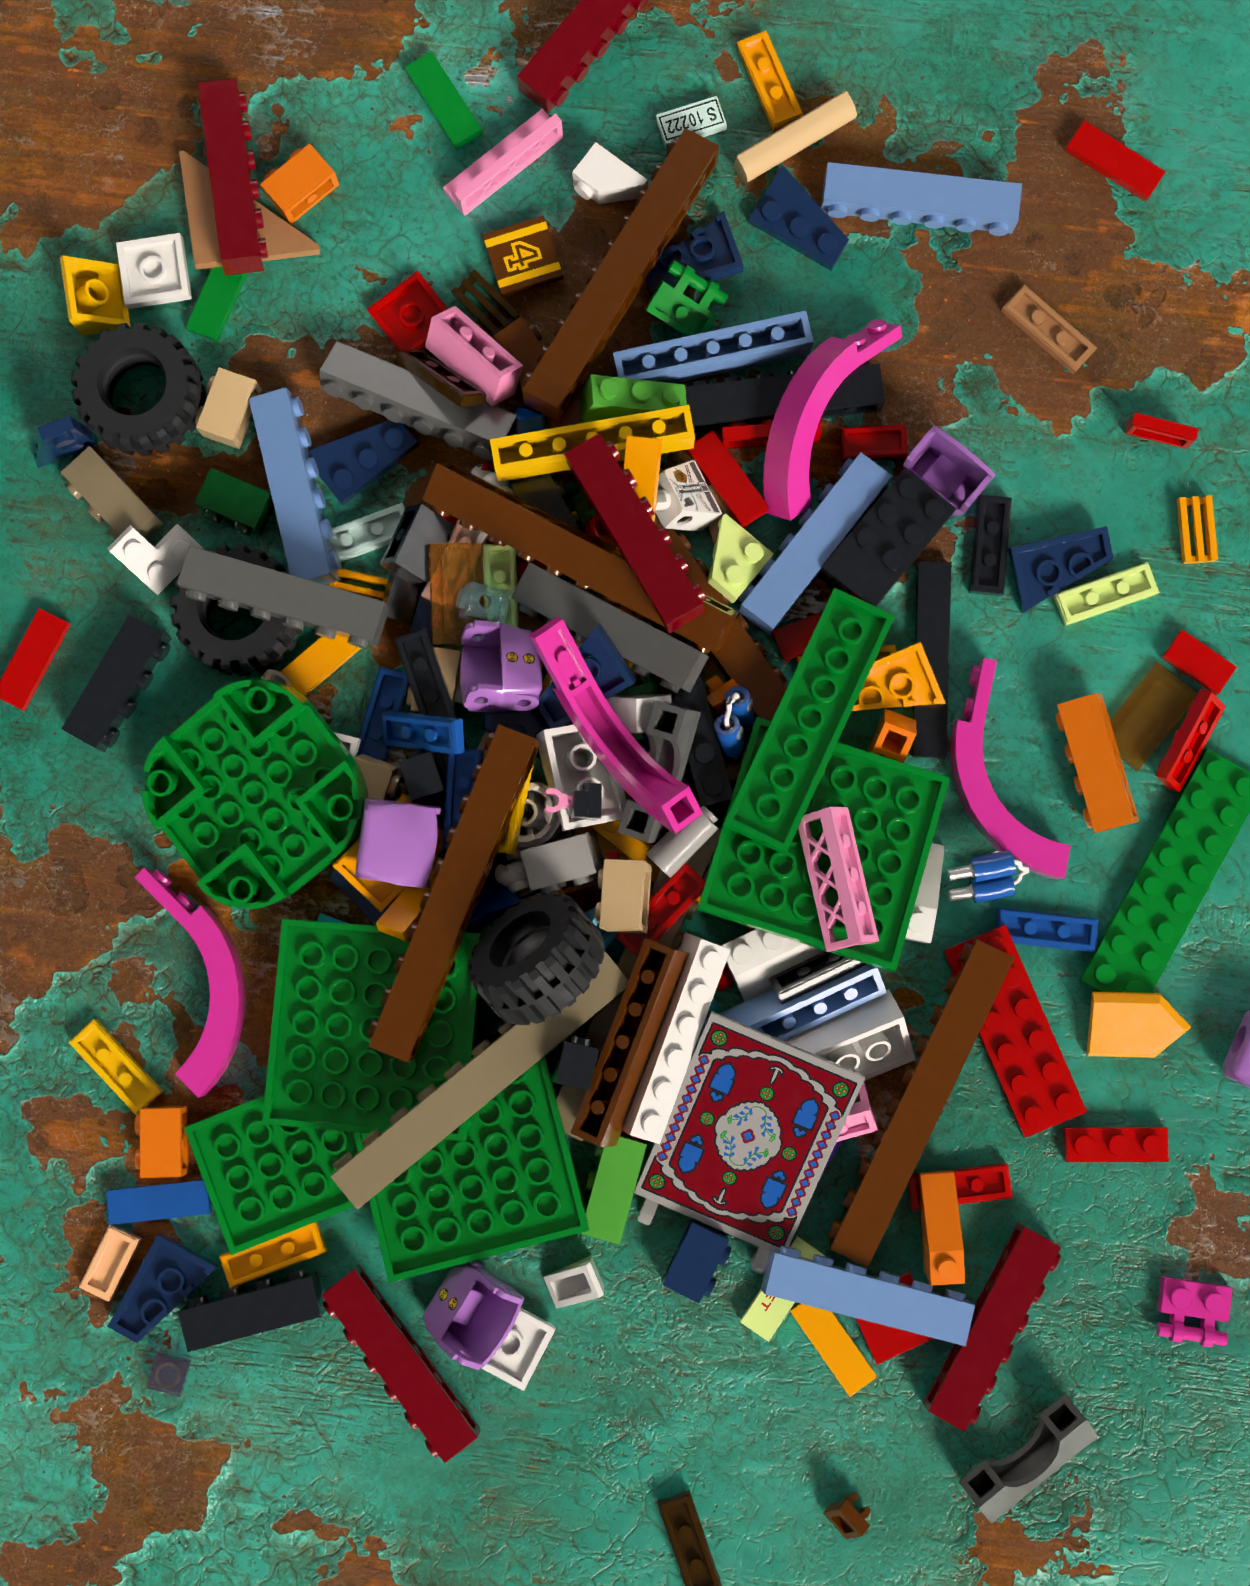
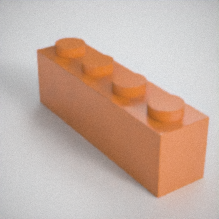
M1094 693L1057 704L1059 712L1055 713L1056 722L1060 732L1065 731L1069 744L1064 746L1069 763L1075 764L1078 776L1074 777V784L1078 795H1084L1087 808L1083 809V814L1088 828L1093 827L1094 833L1139 822L1103 695L1101 693Z

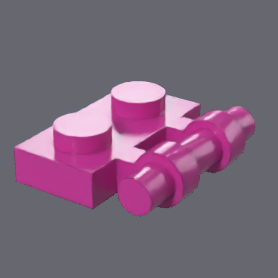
M1161 1276L1157 1310L1162 1313H1169L1170 1321L1169 1323L1158 1322L1156 1325V1335L1169 1337V1340L1172 1342L1182 1343L1183 1340L1199 1342L1201 1346L1213 1347L1214 1344L1226 1346L1228 1342L1227 1332L1215 1331L1214 1326L1215 1321L1229 1322L1233 1288L1227 1285ZM1184 1317L1201 1318L1200 1328L1184 1326Z

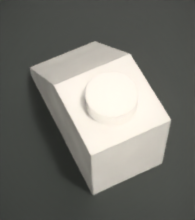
M596 142L572 172L575 191L586 200L591 198L598 204L637 199L640 191L643 188L647 190L648 180Z

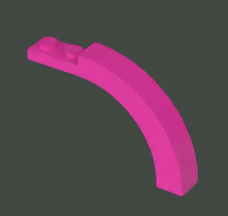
M874 320L869 322L866 328L848 336L846 339L830 337L819 345L799 367L782 396L767 442L763 479L764 500L769 506L767 514L791 521L812 506L809 483L810 457L821 416L836 389L851 372L902 338L900 325L886 323L885 320Z
M555 617L529 635L556 686L553 690L566 713L591 750L622 788L655 820L675 834L703 813L690 787L663 769L641 747L615 714L594 680L564 620Z
M983 658L978 662L977 666L973 665L971 668L969 685L973 686L971 698H966L962 717L967 718V720H957L952 724L950 760L957 793L972 823L996 850H1010L1014 860L1021 861L1023 866H1028L1029 871L1056 880L1064 879L1071 845L1042 837L1017 821L1000 802L987 776L983 758V731L997 660Z
M143 868L134 878L190 934L203 957L207 969L210 1002L206 1025L196 1048L175 1073L199 1098L206 1096L219 1081L236 1051L241 1036L246 1005L242 965L229 933L208 906L200 905L193 911L192 908L195 904L184 893L180 892L177 895L169 887L172 881L166 874L159 869L153 871L152 869Z

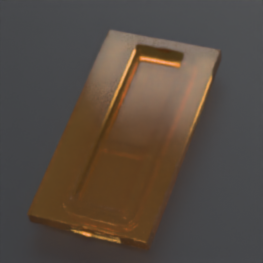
M457 542L429 544L433 645L456 644L460 646L462 645L461 635L465 625L473 623L474 620L485 621L482 544Z
M1158 662L1152 666L1110 719L1121 760L1136 772L1139 771L1198 695Z

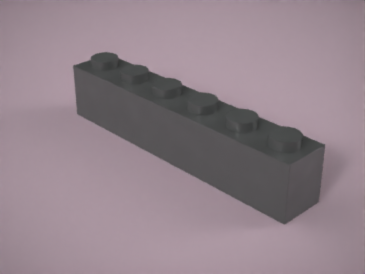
M336 341L320 369V389L328 395L345 399L363 410L374 411L392 422H400L415 428L421 434L432 435L444 440L450 446L461 447L473 452L481 459L493 461L490 439L515 434L517 415L495 406L492 407L486 402L481 406L459 407L410 371Z
M193 546L188 547L177 585L186 591L185 596L193 600L205 602L206 597L218 600V606L231 611H238L239 607L251 610L250 615L267 621H270L271 616L284 619L282 624L290 628L302 630L303 625L315 628V634L328 639H335L336 635L348 638L347 643L367 649L368 644L378 647L389 607L384 601Z
M530 562L511 597L521 603L518 610L534 618L540 613L549 618L547 623L555 617L563 619L567 628L577 633L574 639L582 644L600 623L621 656L633 662L631 670L646 678H649L651 673L661 677L660 685L675 693H678L680 688L691 692L709 656Z

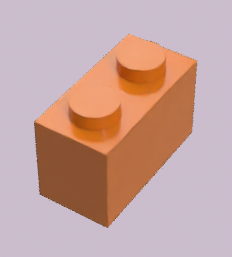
M309 143L304 148L295 150L290 155L288 161L279 169H273L267 173L260 186L266 198L286 221L292 225L337 188L339 182L335 171Z
M152 1106L139 1109L140 1115H137L135 1118V1133L140 1135V1149H137L135 1153V1167L137 1170L140 1169V1178L182 1177L188 1174L189 1140L184 1127L188 1126V1106Z

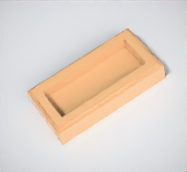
M115 1224L109 1225L79 1288L110 1302L142 1238Z

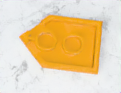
M1092 992L1086 1054L1087 1056L1155 1058L1188 1031L1191 1026L1160 993Z

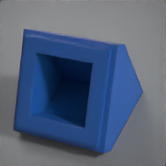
M521 407L516 409L518 434L546 430L544 414Z

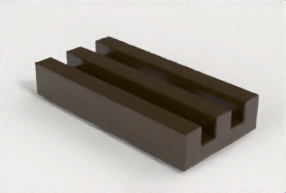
M475 269L470 273L469 278H464L461 281V285L451 291L452 295L492 335H495L520 318L519 313ZM474 283L509 316L508 319L473 286ZM468 291L501 326L497 328L464 293Z

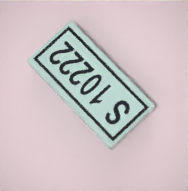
M717 96L656 115V122L665 149H668L674 138L679 139L685 128L702 137L727 129Z

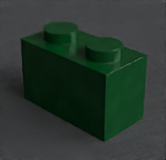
M210 468L195 501L196 506L203 511L202 517L217 524H220L221 520L233 524L231 527L233 530L245 536H250L251 532L261 536L274 509L270 492L213 468Z

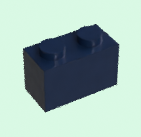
M691 1218L662 1278V1285L697 1303H700L703 1295L709 1297L717 1280L713 1277V1274L718 1264L721 1266L725 1265L732 1249L727 1246L729 1243L728 1236Z

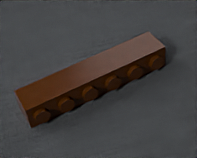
M644 939L595 1067L590 1091H586L571 1134L599 1147L617 1145L688 959V952L661 941Z

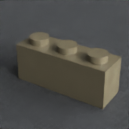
M90 446L60 472L68 480L64 485L68 491L78 500L83 496L90 504L86 510L99 523L105 520L112 527L108 533L114 540L129 525L147 540L164 524Z

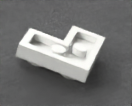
M176 524L155 547L129 525L107 549L153 592L159 595L181 572L188 547L204 548L182 527Z

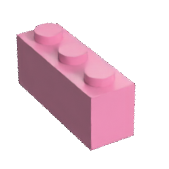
M456 306L432 317L425 347L447 367L485 392V401L492 407L515 395L523 365Z

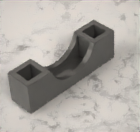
M655 700L646 731L650 742V756L669 774L682 781L701 712L673 703ZM630 797L627 799L618 833L647 843H657L667 833L668 829Z
M1065 1394L1039 1415L1035 1433L1021 1449L1001 1460H984L963 1477L959 1483L978 1509L992 1524L1096 1439L1098 1435Z

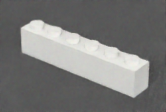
M686 932L679 949L688 952L689 956L622 1129L631 1136L660 1144L730 953V949Z

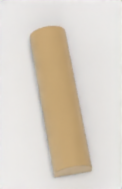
M843 91L736 156L733 168L744 183L750 182L857 117V111L849 93Z

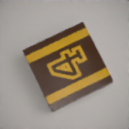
M544 215L482 234L503 298L564 279Z

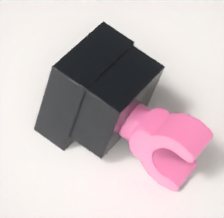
M587 783L583 786V791H573L570 794H562L558 789L554 788L544 791L545 795H553L557 799L555 807L549 806L543 809L546 813H555L560 809L569 808V819L593 821L601 819L602 783Z

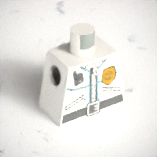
M695 460L666 469L659 474L656 514L666 529L702 531L722 514Z

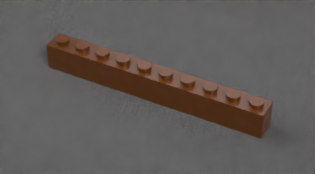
M686 128L679 139L674 138L671 141L667 150V158L663 164L658 163L655 167L648 189L643 188L640 191L633 213L631 215L627 214L623 218L619 228L620 234L615 241L610 240L603 253L604 259L600 266H594L587 278V287L583 293L578 292L575 295L570 307L572 311L567 319L562 318L557 324L554 340L550 346L545 345L542 348L537 360L539 364L534 372L529 371L524 377L521 390L525 405L559 422L718 164V144Z
M450 462L437 463L422 498L423 501L432 505L431 510L446 517H449V515L456 517L460 520L459 524L462 527L475 532L480 530L488 534L487 539L500 546H506L507 544L517 549L516 554L525 560L534 561L536 559L545 564V570L557 576L566 575L574 579L573 584L578 588L589 592L595 590L603 594L602 599L613 606H626L633 610L632 615L645 622L652 620L662 625L661 630L670 636L679 638L681 635L692 641L691 646L701 652H715L723 647L739 613L738 611L705 595L707 598L703 601L705 613L669 634L618 549Z
M499 724L495 732L491 731L484 746L487 754L483 763L479 762L474 769L472 782L475 783L470 795L466 794L461 801L459 813L462 815L457 827L452 826L448 833L446 845L449 848L445 858H439L433 871V877H436L432 890H427L421 900L420 909H423L419 922L415 921L407 936V941H410L406 954H401L396 962L394 973L397 976L393 986H388L383 994L381 1005L384 1006L380 1018H375L370 1026L368 1037L371 1038L368 1047L404 1062L414 1061L541 743L536 738Z
M973 939L971 944L967 942L964 944L958 957V961L962 962L957 975L950 974L943 989L948 994L942 1005L936 1004L928 1022L932 1023L933 1026L928 1036L921 1035L915 1047L914 1053L918 1054L914 1066L907 1065L899 1082L904 1087L899 1097L892 1096L886 1108L885 1114L889 1116L884 1128L878 1126V1131H875L870 1143L875 1148L870 1158L864 1157L856 1172V1176L860 1177L855 1190L849 1188L841 1204L846 1209L841 1219L835 1218L829 1228L827 1237L831 1239L829 1243L831 1250L868 1268L1015 957L977 939Z

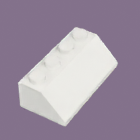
M758 929L721 945L730 949L726 965L744 1002L772 990L773 988L769 981L770 977L825 952V950Z
M889 989L886 990L887 993L784 1040L786 1043L865 1076V1080L916 1060L904 1016Z

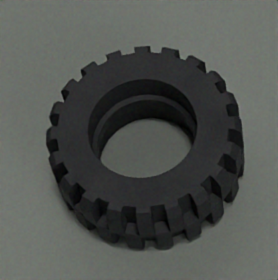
M136 322L134 323V328H130L127 323L116 325V331L110 332L108 328L99 333L101 338L94 343L90 340L84 346L88 351L84 356L78 355L75 364L79 367L78 372L73 371L71 375V383L76 387V389L71 391L72 400L78 406L76 411L80 418L105 444L113 449L118 448L124 454L133 455L137 451L141 456H152L153 449H157L162 454L170 451L168 445L174 441L177 445H180L186 440L183 434L187 430L190 432L195 430L194 418L199 407L204 406L200 399L206 398V389L201 383L204 378L195 360L174 335H168L164 329L158 326H153L150 329L146 323ZM142 365H152L161 368L166 374V387L162 398L152 409L138 415H124L114 409L112 402L113 391L117 381L124 373Z
M236 544L234 549H230L227 545L216 547L217 554L289 574L274 557L268 556L265 551L258 548L250 550L246 545ZM179 577L177 578L174 587L179 590L178 595H172L170 606L175 609V613L170 616L172 625L178 629L176 636L180 643L186 646L187 651L211 669H216L220 673L227 675L236 673L239 676H250L252 671H257L260 674L269 670V664L274 662L278 665L284 660L282 654L287 649L292 652L297 643L293 640L296 634L301 635L302 630L282 624L284 619L271 616L270 621L263 620L260 627L245 638L227 640L215 633L210 624V610L214 599L206 597L205 602H200L186 597V591L177 585Z
M549 892V894L538 893L535 894L534 898L526 897L520 900L518 905L510 906L500 918L496 917L490 923L491 927L487 931H483L479 937L480 942L473 947L468 969L471 985L504 1021L517 1025H530L531 1022L538 1024L544 1022L545 1018L549 1016L555 1017L560 1014L563 1008L573 1005L577 1001L576 998L588 990L590 981L595 979L599 973L598 965L603 963L604 940L601 932L573 898L556 892Z

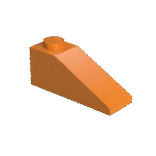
M885 708L867 752L904 763L917 734L916 720Z
M954 1171L919 1173L923 1271L931 1286L965 1284L964 1248Z

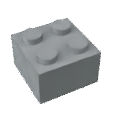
M594 830L520 851L531 891L541 889V893L554 892L566 887V881L573 880L574 886L587 883L598 878L600 868H604V861Z

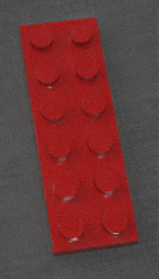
M1003 925L942 950L951 972L957 975L962 962L958 961L959 954L966 942L971 944L973 939L982 941L1015 957L979 1032V1037L1024 1138L1086 1113L1085 1105L1007 926Z

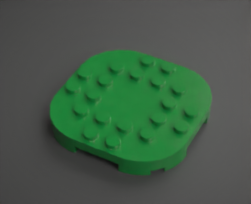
M269 679L242 680L222 687L213 694L214 698L173 733L163 736L147 757L143 769L146 772L145 790H141L143 805L155 830H163L200 879L196 884L201 890L223 905L248 909L263 908L288 898L342 855L360 834L365 798H368L366 781L359 765L313 704L301 692L285 683Z

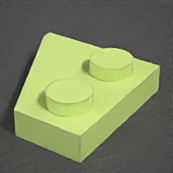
M725 513L718 522L719 532L713 549V565L709 571L708 583L731 603H734L774 554Z

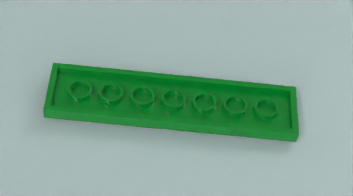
M833 589L723 826L784 855L787 853L895 615L839 589Z
M1209 749L1203 750L1096 947V952H1093L1079 978L1080 982L1098 992H1153L1250 812L1249 771Z

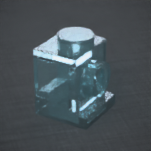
M469 582L465 584L464 588H460L457 595L456 607L460 608L458 617L473 621L480 620L504 624L512 590ZM481 596L487 597V608L480 605L479 599Z

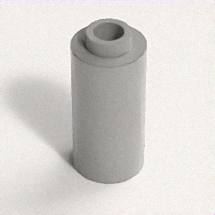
M704 805L700 808L703 813L676 834L669 830L646 853L670 878L718 830L714 825L718 819Z

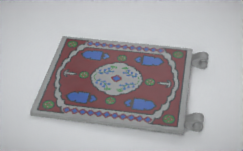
M711 1011L689 1062L660 1144H654L634 1190L635 1194L645 1198L639 1212L638 1221L645 1225H650L658 1204H661L758 1246L751 1260V1270L762 1274L767 1265L770 1249L780 1251L781 1246H790L865 1080V1076Z

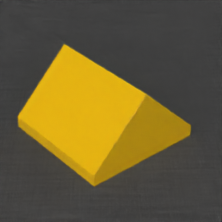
M61 256L60 263L68 318L82 336L99 334L107 328L110 332L116 331L117 324L127 323L131 327L129 311L124 303L119 264Z

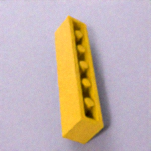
M689 405L490 439L497 480L502 482L571 470L564 453L598 433L601 434L605 443L610 440L613 442L621 457L617 461L625 460L627 436L663 439L661 454L694 448L695 434Z

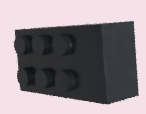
M904 468L822 566L817 577L832 589H839L877 607L943 528L957 508L907 468Z

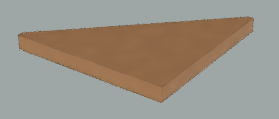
M179 151L196 270L220 267L222 263L209 168L185 151ZM254 200L255 209L261 208L264 222V228L258 229L259 238L266 239L268 258H263L262 261L321 255L319 244Z

